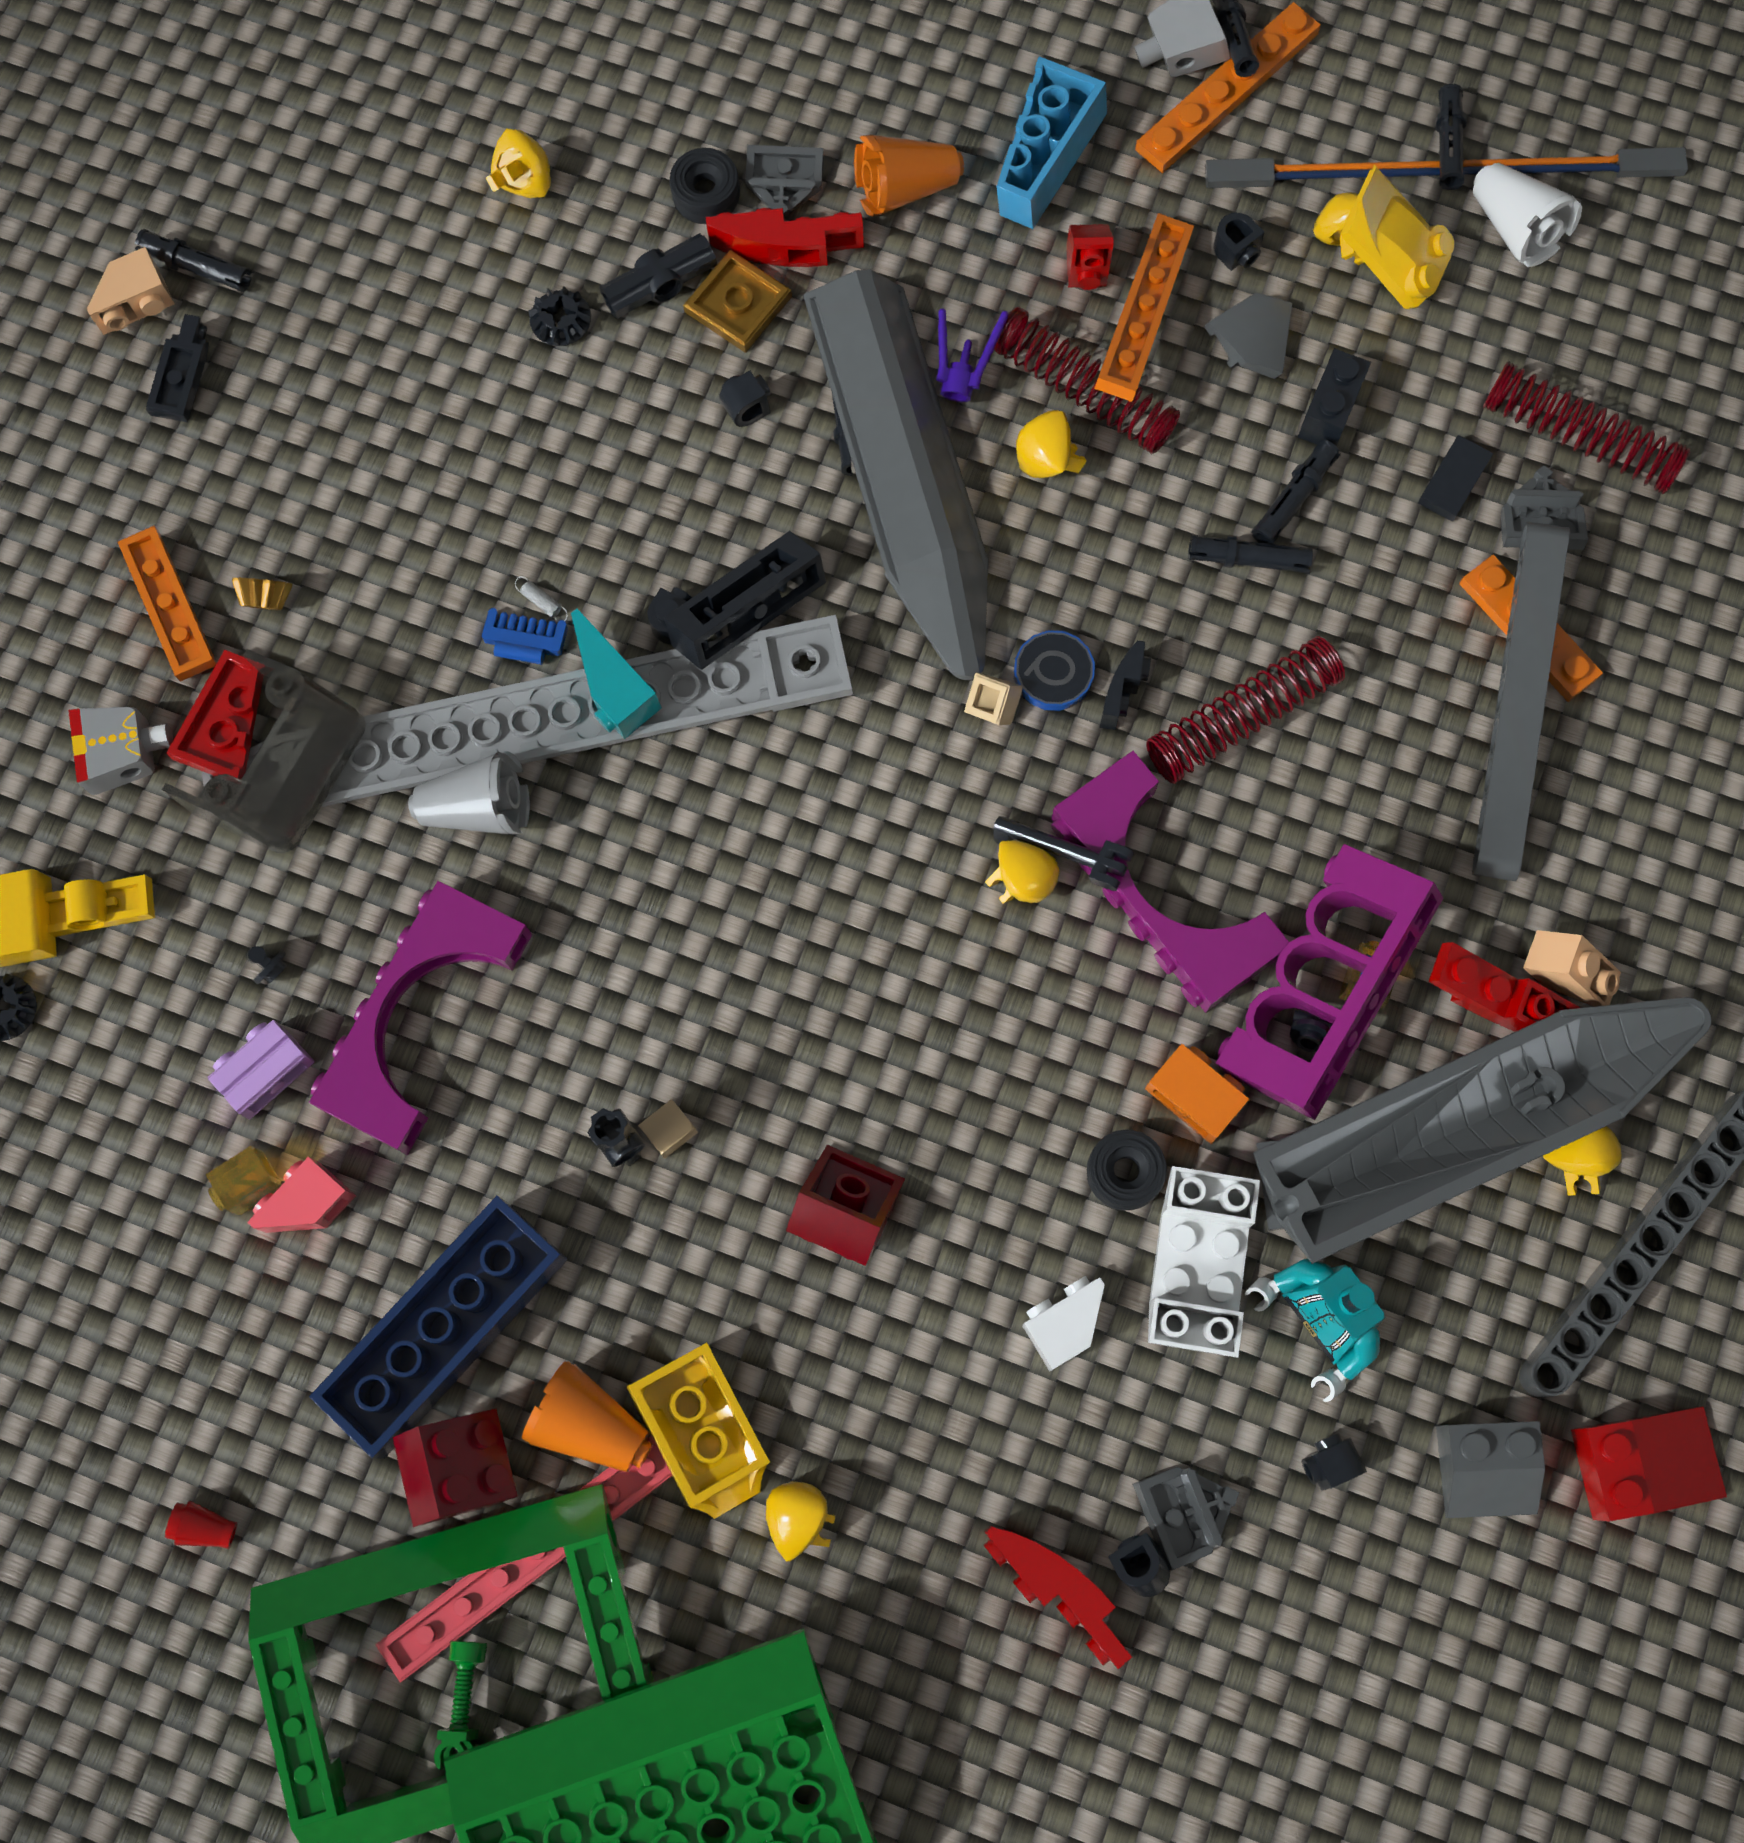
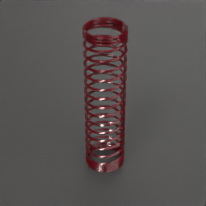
M1019 306L1013 308L1008 313L1009 316L993 351L1000 356L1004 355L1006 360L1014 358V364L1016 366L1024 365L1026 373L1034 371V376L1037 380L1045 378V385L1047 387L1055 385L1057 393L1065 391L1067 400L1076 398V405L1078 407L1086 405V412L1088 414L1096 412L1098 420L1107 418V426L1113 427L1117 425L1119 434L1128 431V439L1132 441L1138 438L1139 447H1143L1151 455L1155 454L1164 445L1179 420V410L1173 408V406L1167 407L1156 419L1142 444L1145 431L1163 407V399L1154 406L1142 430L1134 437H1131L1133 427L1150 405L1153 393H1149L1143 400L1129 426L1121 430L1123 419L1138 401L1143 387L1139 386L1137 388L1133 401L1127 402L1121 416L1111 424L1112 413L1123 401L1122 398L1116 396L1110 410L1100 417L1101 407L1111 394L1104 392L1099 404L1090 410V402L1099 392V390L1094 389L1095 382L1088 398L1084 402L1079 403L1080 394L1096 375L1101 365V359L1094 361L1081 381L1078 391L1074 395L1069 396L1070 387L1084 371L1090 360L1091 353L1087 352L1082 356L1075 366L1067 385L1059 390V381L1077 359L1081 349L1080 345L1075 346L1063 362L1057 378L1049 383L1048 376L1065 355L1070 345V339H1065L1059 345L1050 360L1046 372L1038 376V368L1052 353L1059 340L1060 333L1059 331L1055 332L1049 338L1038 357L1036 365L1029 370L1027 368L1028 361L1042 346L1050 327L1049 325L1042 327L1030 345L1025 360L1018 363L1017 356L1034 336L1039 326V319L1032 320L1025 329L1029 318L1027 310L1025 311ZM1035 324V326H1034L1032 332L1030 333V335L1028 336V338L1026 339V341H1025V342L1023 343V345H1022V342H1023V340L1025 339L1027 333L1029 332V330L1031 329V327ZM1045 331L1042 339L1040 340L1036 348L1033 350L1036 342L1038 341L1042 333ZM1020 338L1015 349V353L1011 356H1008L1007 352H1009L1012 349V347ZM1055 338V340H1054L1053 344L1051 345L1050 349H1049L1048 352L1045 354V352H1046L1048 346L1050 345V343H1051V342L1053 341V339ZM1064 347V349H1063V351L1061 352L1060 356H1059L1058 359L1055 361V359H1056V357L1058 356L1059 352H1060L1061 349ZM1074 354L1072 360L1070 361V363H1069L1068 366L1066 367L1068 361L1070 360V358H1071L1072 355Z
M1510 361L1506 362L1483 408H1487L1492 413L1496 412L1516 383L1503 413V417L1507 418L1529 386L1515 418V424H1517L1541 391L1526 425L1528 430L1533 426L1553 396L1538 430V435H1541L1565 401L1550 435V441H1552L1577 406L1561 442L1562 446L1567 444L1590 410L1573 447V452L1579 449L1602 415L1585 452V458L1589 457L1607 428L1613 422L1596 460L1597 463H1600L1615 439L1626 426L1608 468L1611 469L1625 447L1638 431L1632 448L1620 470V475L1624 474L1640 448L1650 437L1642 458L1632 476V480L1637 478L1650 456L1662 442L1658 455L1643 484L1644 486L1648 485L1663 460L1674 448L1672 455L1654 485V491L1661 492V494H1665L1670 489L1689 456L1690 447L1687 448L1686 445L1683 446V444H1679L1677 441L1672 443L1663 453L1667 442V437L1663 436L1651 448L1655 437L1654 430L1649 431L1638 444L1643 431L1642 424L1638 425L1626 439L1631 426V419L1625 420L1613 435L1619 420V413L1614 414L1601 430L1607 415V407L1601 409L1588 426L1596 407L1595 401L1586 407L1576 421L1584 401L1583 396L1574 402L1564 416L1572 396L1571 390L1565 393L1551 413L1560 391V385H1556L1539 408L1548 386V379L1540 384L1526 405L1537 378L1536 373L1531 375L1514 400L1525 369H1520L1508 386L1518 366L1517 364L1510 363Z
M1315 636L1306 644H1302L1299 651H1291L1288 658L1280 657L1277 664H1269L1267 671H1258L1256 678L1247 677L1245 685L1241 683L1236 684L1234 691H1225L1223 698L1215 697L1212 705L1203 704L1201 712L1198 710L1192 711L1190 718L1182 717L1179 725L1170 724L1168 732L1159 731L1158 734L1148 738L1146 747L1153 764L1169 783L1176 784V782H1180V779L1183 780L1185 775L1184 769L1190 773L1194 772V765L1190 756L1198 765L1205 766V758L1201 749L1210 759L1215 760L1217 754L1213 744L1219 751L1226 753L1228 747L1225 739L1231 745L1238 746L1239 740L1236 732L1243 739H1249L1248 727L1253 732L1259 733L1261 728L1259 720L1264 725L1270 726L1272 721L1270 714L1276 719H1281L1283 715L1282 709L1289 713L1293 712V702L1298 706H1303L1304 696L1308 699L1315 698V689L1318 692L1325 693L1326 683L1330 686H1336L1343 682L1345 679L1343 662L1329 641L1321 636ZM1304 648H1306V654H1307V655H1305L1304 653H1302V651H1303ZM1293 654H1299L1301 666L1292 660ZM1303 658L1309 662L1319 676L1323 689H1320L1310 677ZM1322 659L1324 660V662L1326 663V665L1328 666V668L1330 669V671H1329V670L1327 669V667L1324 665ZM1282 661H1288L1290 673L1281 666ZM1292 664L1304 676L1311 689L1312 696L1302 688L1294 673ZM1272 667L1277 668L1280 681L1270 673ZM1282 672L1291 680V682L1297 689L1301 703L1297 701L1289 691L1283 679ZM1260 674H1266L1269 688L1259 680ZM1271 679L1281 688L1287 698L1290 709L1279 699ZM1253 680L1256 682L1259 696L1248 687L1249 681ZM1260 685L1266 690V692L1274 701L1278 709L1279 716L1275 714L1268 705L1261 691ZM1239 687L1245 688L1249 704L1237 693ZM1250 693L1256 698V700L1263 708L1267 716L1268 723L1258 713L1257 709L1255 708L1252 702ZM1228 694L1234 695L1238 711L1226 700ZM1239 700L1245 705V707L1252 715L1256 723L1257 729L1254 728L1252 724L1248 721L1240 706ZM1216 701L1223 702L1228 719L1215 707ZM1209 707L1212 709L1217 726L1205 714V708ZM1228 707L1238 717L1239 721L1241 722L1245 730L1246 736L1239 730V728L1235 724ZM1195 714L1201 715L1207 734L1194 721ZM1217 714H1219V716L1225 721V723L1229 727L1235 742H1233L1225 732ZM1206 720L1218 734L1224 749L1217 743V741L1213 737ZM1183 721L1190 722L1196 741L1183 728ZM1172 728L1179 729L1187 751L1172 735ZM1196 728L1207 741L1213 756L1208 752V750L1203 745L1196 731ZM1162 734H1165L1169 737L1170 743L1167 741L1165 737L1162 736ZM1185 735L1196 748L1201 758V761L1198 760V758L1191 750ZM1174 742L1176 743V745L1180 748V750L1182 751V753H1183L1184 756L1186 757V759H1187V761H1188V763H1189V765H1190V768H1189V767L1185 764V762L1182 760L1180 754H1179L1178 751H1177V748H1176Z

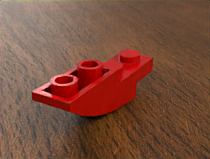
M760 208L753 212L737 214L725 212L717 216L706 217L709 243L712 247L725 253L732 250L745 260L784 267L828 266L827 252L864 248L861 212L852 214L840 212L833 216L819 218L800 217L794 221L785 222L783 208Z
M1454 942L1442 943L1428 981L1451 994L1450 1001L1514 1032L1549 1017L1560 1010L1580 1008L1530 978H1515Z
M991 1525L984 1531L990 1539L984 1544V1547L1000 1567L1007 1561L1019 1575L1013 1583L1029 1603H1032L1037 1598L1045 1606L1058 1595L1062 1601L1056 1608L1073 1629L1081 1623L1092 1637L1085 1644L1103 1666L1111 1661L1117 1669H1120L1132 1658L1102 1620L1116 1607L1080 1570L1058 1554L1017 1533Z

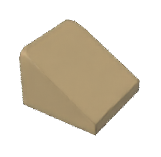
M975 673L964 712L997 725H1010L1013 722L1023 687L1013 682Z
M672 1099L638 1125L664 1159L698 1133Z

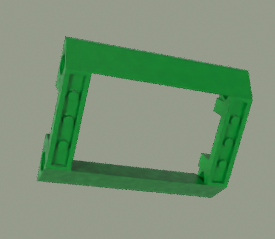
M603 1483L251 1588L248 1642L290 1827L299 1843H392L453 1824L446 1775L356 1801L346 1806L342 1789L346 1785L341 1760L340 1757L329 1759L309 1670L318 1665L313 1639L312 1637L307 1638L305 1623L563 1547L602 1701L654 1682L650 1664L644 1665L622 1576L626 1571Z

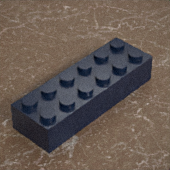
M496 1196L309 1397L371 1458L385 1459L395 1448L392 1437L414 1428L565 1264L568 1258L508 1202Z

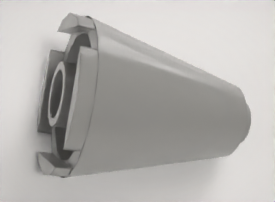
M498 752L422 783L414 788L413 795L409 797L408 806L410 814L422 826L509 835L519 834L522 832L519 828L527 826L530 812L527 784L520 785L517 773L524 772L522 766L511 752Z

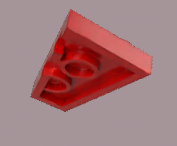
M223 651L166 752L172 760L243 787L265 672L262 665L257 661L230 651Z

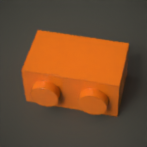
M1182 1043L1149 1081L1145 1090L1212 1144L1247 1103L1249 1098L1243 1094L1245 1088L1239 1081L1229 1074H1224L1222 1077L1209 1066L1212 1062L1204 1052L1195 1046H1191L1189 1049Z

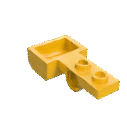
M28 869L1 874L0 967L57 957V936L155 918L152 878L144 874L107 882L91 879L75 880L66 883L64 890L52 892L51 877L38 870Z

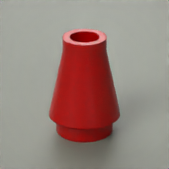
M191 1500L187 1504L177 1502L169 1517L165 1538L174 1540V1545L210 1546L229 1549L233 1542L238 1522L228 1520Z

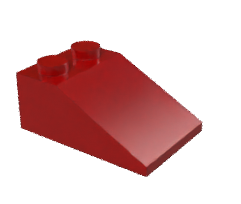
M1704 1406L1571 1429L1593 1520H1621L1727 1497Z

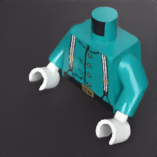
M1308 1258L1303 1259L1274 1274V1280L1266 1277L1258 1278L1245 1292V1295H1249L1253 1291L1261 1293L1264 1299L1257 1304L1254 1310L1264 1311L1277 1298L1278 1292L1281 1291L1286 1302L1332 1364L1337 1365V1369H1328L1315 1377L1311 1382L1312 1388L1322 1381H1325L1330 1386V1395L1323 1399L1324 1402H1328L1344 1392L1346 1379L1353 1380L1379 1355L1380 1332L1377 1327L1385 1319L1384 1312L1376 1303L1372 1289L1368 1285L1361 1283L1347 1265L1331 1267L1320 1261L1312 1264Z

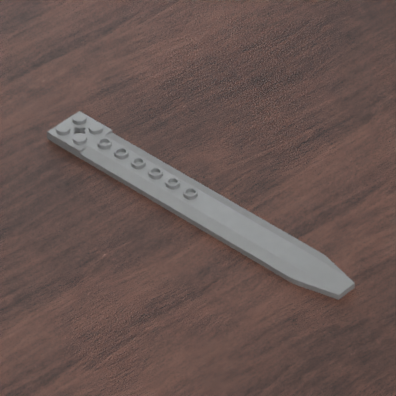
M836 615L757 631L703 670H700L676 649L627 659L628 664L656 693L662 709L626 739L615 729L609 733L594 716L598 709L590 694L585 669L279 734L250 748L243 787L202 771L206 808L210 812L296 813L416 787L498 752L509 751L516 756L520 764L764 711L773 710L775 712L853 695ZM722 639L708 642L709 648ZM802 655H807L809 661L816 660L815 665L811 666L808 671L795 669L793 666L800 662L799 657Z

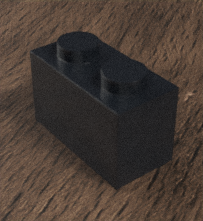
M1336 348L1333 349L1304 418L1298 438L1314 444H1318L1320 440L1324 439L1337 446L1371 361Z

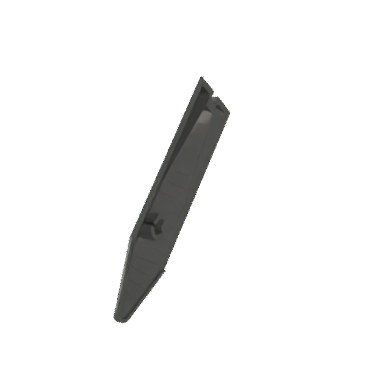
M870 269L855 270L803 294L883 563L884 575L948 670L957 678L972 680L975 673L983 672L985 666L988 557L904 287Z
M1687 997L1560 1010L1549 1017L1253 1152L1271 1208L1280 1225L1313 1264L1624 1118L1708 1032L1711 1026L1709 1010L1702 1002Z

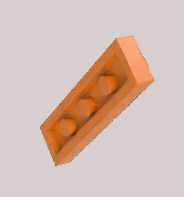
M152 526L118 541L117 543L175 677L181 682L216 666L217 662L157 528Z
M1493 554L1465 575L1459 584L1507 635L1515 577ZM1557 623L1548 681L1567 702H1570L1598 680L1603 672Z

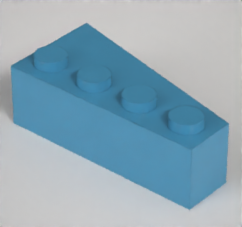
M1038 57L1034 79L1029 84L1026 93V103L1022 115H1019L1016 124V134L1013 143L1009 146L996 186L1000 216L1034 229L1107 115L1106 82L1043 57Z

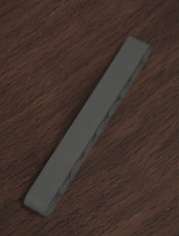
M1526 522L1523 530L1474 851L1473 875L1517 881L1520 873L1569 543V527Z
M1744 1090L1733 1094L1725 1101L1523 1363L1519 1372V1380L1527 1393L1534 1397L1557 1396L1563 1394L1572 1385L1744 1160ZM1721 1131L1726 1132L1733 1141L1731 1151L1721 1144ZM1696 1164L1703 1166L1708 1174L1706 1184L1696 1178L1694 1173ZM1670 1196L1678 1199L1681 1203V1217L1675 1216L1670 1211L1668 1206ZM1645 1229L1651 1231L1656 1237L1657 1247L1655 1251L1648 1249L1644 1245L1643 1232ZM1619 1263H1623L1630 1269L1631 1281L1629 1285H1625L1618 1279L1616 1270ZM1594 1296L1601 1299L1605 1305L1606 1311L1602 1319L1595 1317L1590 1309V1302ZM1568 1330L1574 1332L1580 1342L1579 1349L1575 1354L1569 1352L1564 1344V1335ZM1542 1364L1548 1366L1553 1373V1383L1548 1389L1543 1387L1537 1378V1371Z

